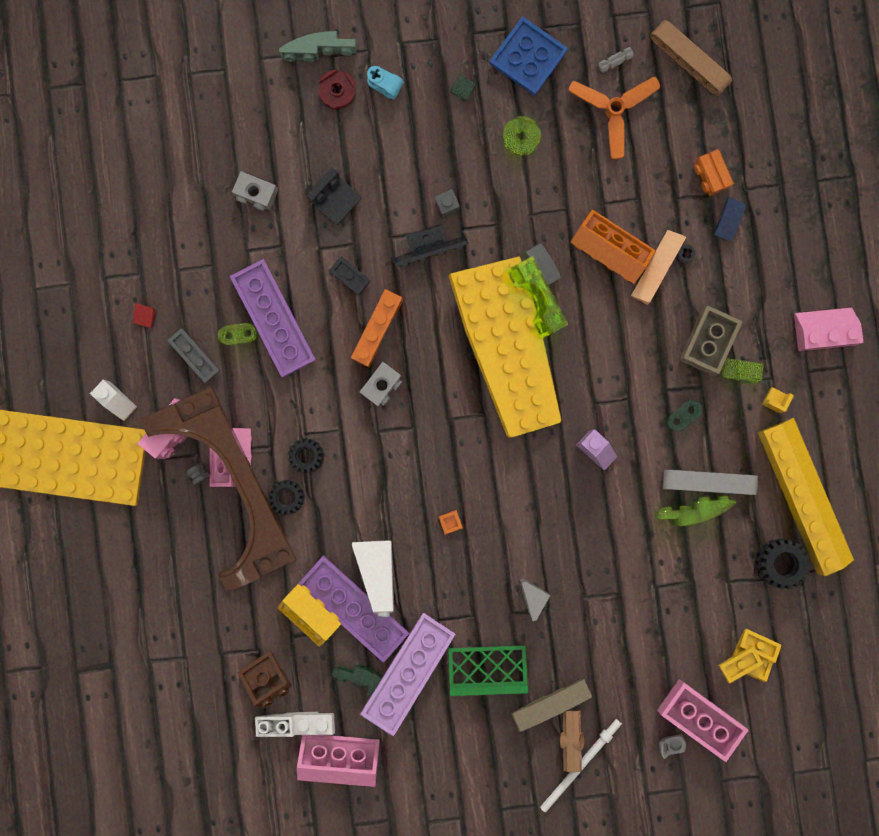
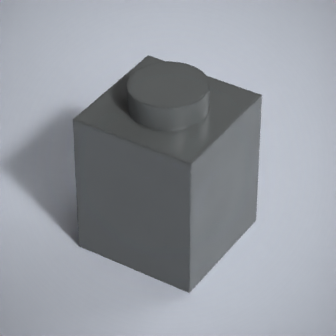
M452 189L435 196V204L442 219L460 212V205Z

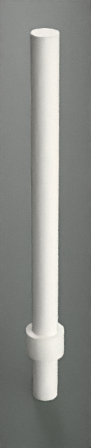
M615 719L607 730L604 729L600 734V738L583 756L582 770L604 744L611 741L612 735L622 725L619 720ZM570 772L540 806L545 813L580 772Z

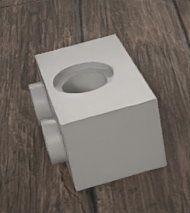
M240 171L232 193L236 200L246 204L249 202L254 204L253 207L258 210L264 211V209L270 211L278 193V188L274 184ZM258 189L259 193L257 196H250L252 190Z
M382 362L360 393L378 407L381 404L384 406L390 399L389 393L392 389L396 391L401 385L402 381L400 379L402 376ZM380 381H386L388 386L386 390L380 391L377 388V384Z

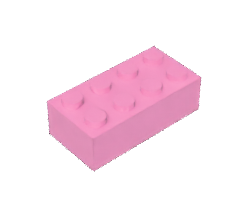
M680 679L657 710L664 718L725 762H727L748 732L745 726Z

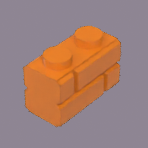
M719 149L697 158L694 170L697 175L701 176L703 181L701 182L702 189L705 193L708 192L709 197L725 191L734 185Z

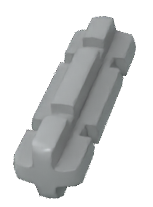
M628 47L623 52L620 51L607 58V60L599 62L598 68L601 73H604L609 68L612 69L622 64L625 60L633 58L634 53Z

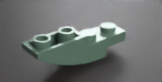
M327 31L297 38L279 48V53L285 61L293 62L297 59L313 62L314 60H319V53L324 55L341 53L345 56L357 54L356 39H339L337 31Z

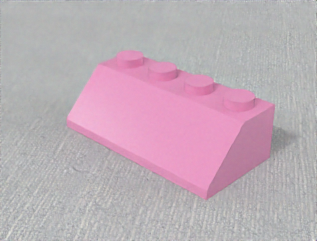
M302 735L297 763V780L375 787L380 740L331 735Z

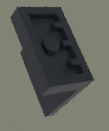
M333 167L306 195L308 200L336 225L362 199L354 189L339 177L338 172Z

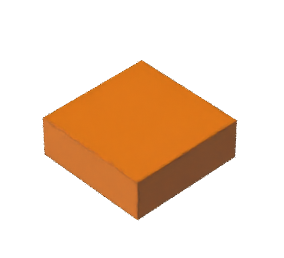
M457 510L438 516L445 535L463 528Z

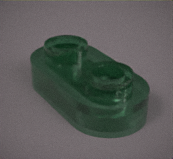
M689 400L669 415L667 419L669 429L675 432L684 430L701 415V404L696 400ZM690 406L694 409L692 414L688 412ZM674 419L679 420L678 426L674 425Z

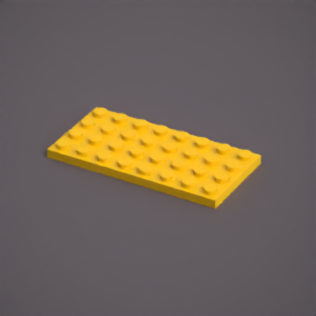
M0 410V487L137 506L146 451L137 443L146 432L143 429Z

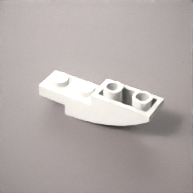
M295 712L255 717L256 737L333 735L335 733L334 713Z

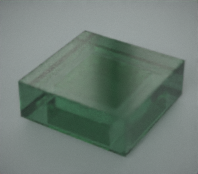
M459 75L450 89V93L466 102L476 84Z

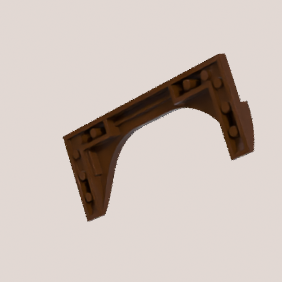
M212 386L139 419L148 437L160 434H177L191 437L211 448L225 464L245 504L250 523L249 540L243 554L233 566L218 573L226 591L261 579V576L296 560V556Z

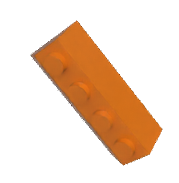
M593 209L571 240V243L577 249L583 250L594 260L600 261L608 269L615 271L633 284L643 273L656 251Z

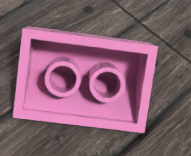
M852 308L794 314L798 351L855 346L863 343L861 323Z
M233 428L251 465V429ZM210 448V487H236L225 464Z

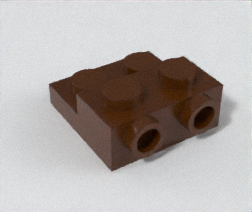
M271 651L237 672L254 706L266 708L273 703L272 699L277 696H285L289 693V688L292 687L285 671L281 669Z

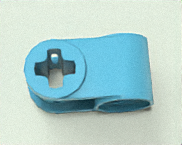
M372 66L367 71V83L371 88L390 99L396 98L404 84V81L399 76L379 66Z

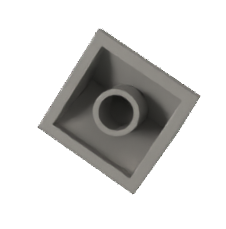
M523 578L519 579L529 616L532 621H536L550 595Z

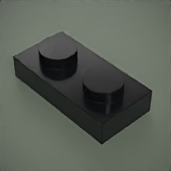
M342 256L329 270L330 273L358 296L371 282Z

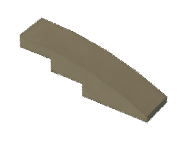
M580 679L566 688H560L547 696L538 698L511 714L519 732L579 705L590 699L592 695L585 680Z

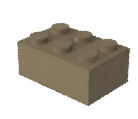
M707 305L701 310L679 361L712 376L718 375L743 321Z

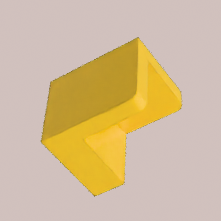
M771 387L762 405L777 413L786 412L794 395L791 393L785 394Z

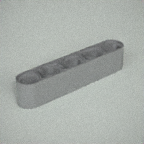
M664 470L663 489L757 495L758 476L680 470Z

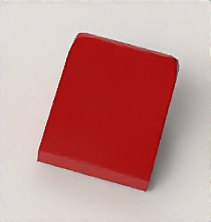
M135 303L133 323L152 328L157 310Z

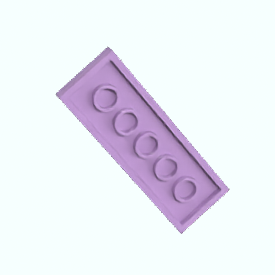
M422 613L359 715L391 736H394L456 634L425 613Z

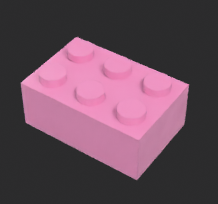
M174 398L169 405L180 401V399ZM145 434L137 444L155 459H166L174 454L176 445L178 443L181 444L187 436L160 434L148 437Z

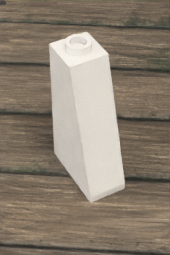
M352 542L374 614H378V617H389L390 613H394L392 542Z

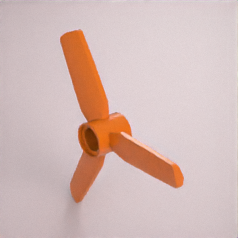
M652 77L624 93L621 98L614 97L611 100L606 95L576 81L570 84L569 92L599 109H606V116L610 119L608 122L610 154L612 159L617 160L624 157V120L621 117L624 109H630L659 90L660 84L656 77ZM611 106H617L620 111L614 112Z

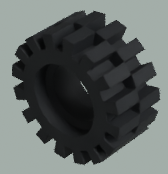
M299 439L289 448L291 450L288 452V461L297 472H315L321 467V463L324 462L323 448L315 440ZM305 448L310 449L313 453L312 461L307 464L303 463L299 458L300 452Z
M283 480L277 482L270 489L268 501L271 503V508L282 515L293 514L300 510L304 504V491L294 481ZM284 490H290L294 495V500L289 505L282 504L279 499L281 492Z

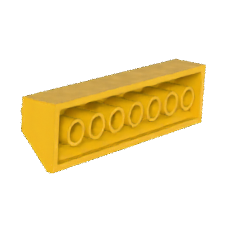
M791 418L759 431L758 435L817 574L827 576L844 569L854 559L795 419Z

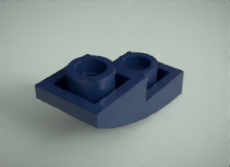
M728 197L713 234L732 242L741 222L746 204Z

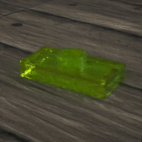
M726 358L723 364L722 378L761 383L764 364Z

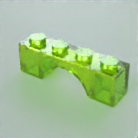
M533 256L506 270L515 287L526 289L534 297L537 313L533 323L541 338L551 335L568 325Z

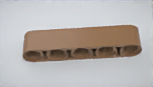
M663 20L650 34L652 41L712 94L719 96L732 82V77L669 21Z

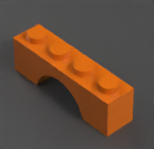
M386 289L384 290L351 356L353 361L367 368L371 367L382 339L403 302L401 296Z

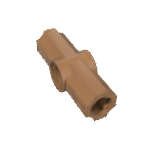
M579 710L563 712V731L560 736V745L563 749L564 771L566 772L582 771L581 750L584 747V735L581 732V711Z

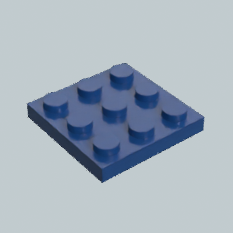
M522 16L493 55L489 64L535 96L565 56L568 48Z

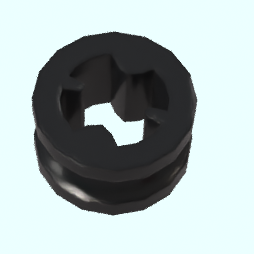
M690 245L682 246L677 253L678 260L682 263H689L696 255L695 249ZM683 250L690 252L688 255L689 259H687V256L685 258L682 256Z

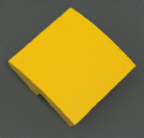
M744 629L732 657L753 646L763 665L750 671L747 675L762 682H767L772 664L776 663L781 644L748 629Z

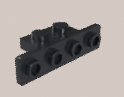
M435 225L406 234L411 253L395 257L393 261L395 266L405 267L415 260L424 261L428 259V256L434 254L440 256L445 254L447 250L462 249L465 247L464 245L468 244L465 236L447 241L443 225Z

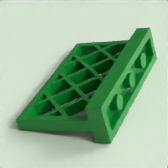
M526 646L448 648L450 696L528 693ZM502 650H510V651H509V652L507 653V655H506ZM513 650H522V659L516 664L509 655ZM475 651H480L485 656L479 665L469 658ZM483 651L491 652L488 655H486ZM494 651H500L505 656L498 665L489 657ZM452 652H461L466 659L458 666L453 661ZM506 658L515 665L508 674L499 667ZM486 659L496 666L489 675L480 668ZM467 660L476 666L469 676L460 668ZM453 664L457 667V669L454 672ZM497 668L505 675L501 682H495L490 677ZM518 668L523 673V681L515 682L509 675ZM477 669L486 676L481 683H476L470 678ZM460 670L467 678L462 684H453V675ZM507 678H509L512 682H504V681H505ZM469 679L473 683H466V681ZM487 679L492 681L491 683H484Z

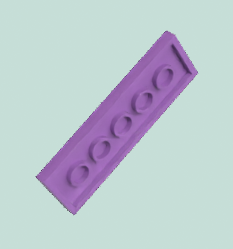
M262 259L231 275L230 278L281 377L283 378L316 361L265 260Z
M324 555L298 583L300 586L304 585L311 592L310 595L315 600H321L325 604L324 608L329 613H335L339 617L341 625L383 663L410 633L391 615L389 617H378V614H374L368 595Z

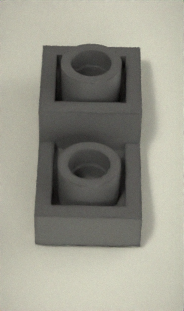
M541 243L524 252L531 269L536 270L542 286H548L561 278L556 265Z

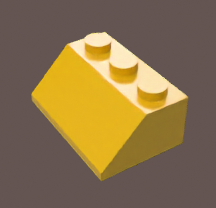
M297 584L282 600L278 609L320 647L341 625L340 619L335 613H329L324 608L325 604L321 600H315L310 595L311 592L307 587Z

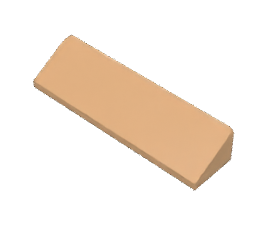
M667 230L631 294L632 297L646 305L651 302L685 241V236Z

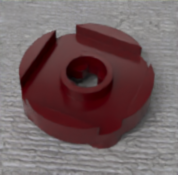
M331 70L321 77L318 93L321 101L332 110H338L349 106L356 97V86L353 78L348 73ZM333 87H342L341 92L338 94L333 93Z

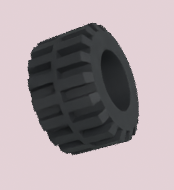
M777 539L770 540L769 544L765 543L762 545L764 548L759 549L757 552L760 556L756 557L755 561H758V564L755 566L760 571L758 575L763 577L764 582L780 589H793L792 586L798 587L800 586V581L804 582L806 580L804 576L809 575L810 571H807V567H811V563L807 562V559H810L809 555L804 553L806 550L800 547V544L790 540ZM785 552L791 559V567L787 573L779 575L775 571L774 561L779 554Z

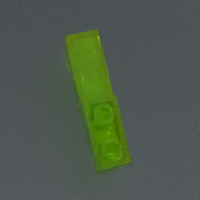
M717 496V500H710V497H698V501H693V509H691V506H679L680 510H672V507H660V511H655V519H675V526L697 524L724 513L736 504V500L729 499V496Z

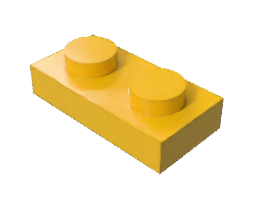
M750 646L718 666L727 682L731 683L763 665V662L755 648Z

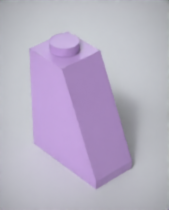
M595 429L588 431L576 444L579 449L604 471L617 458L610 443Z

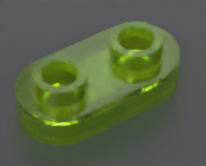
M249 323L224 326L218 332L220 342L225 345L250 343L257 337L256 328ZM247 330L251 331V335L249 337L245 336V332ZM228 333L232 334L231 339H226Z

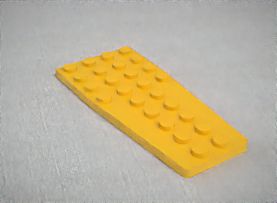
M520 256L448 275L466 334L507 437L512 438L560 423L561 416L538 314Z

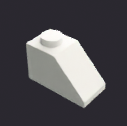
M102 380L90 393L100 404L123 421L137 408L131 400L107 380Z

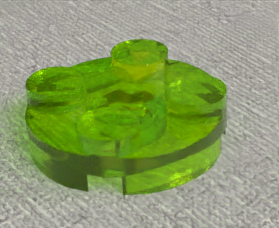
M519 116L509 121L503 131L505 148L511 153L520 156L530 155L538 147L541 138V132L536 122L526 116ZM525 132L524 136L527 138L519 140V137L516 135Z

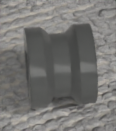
M202 462L186 472L187 476L192 478L194 486L210 476L209 472L204 470Z

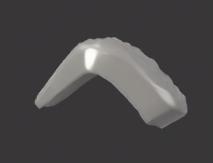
M682 734L667 736L659 741V749L663 759L672 754L683 753L686 750L687 741Z

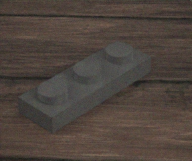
M183 328L167 340L204 383L207 384L220 372L218 367Z

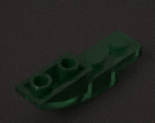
M358 663L355 664L354 670L335 665L332 676H335V679L338 681H352L355 686L361 688L368 686V695H372L383 677L377 671Z

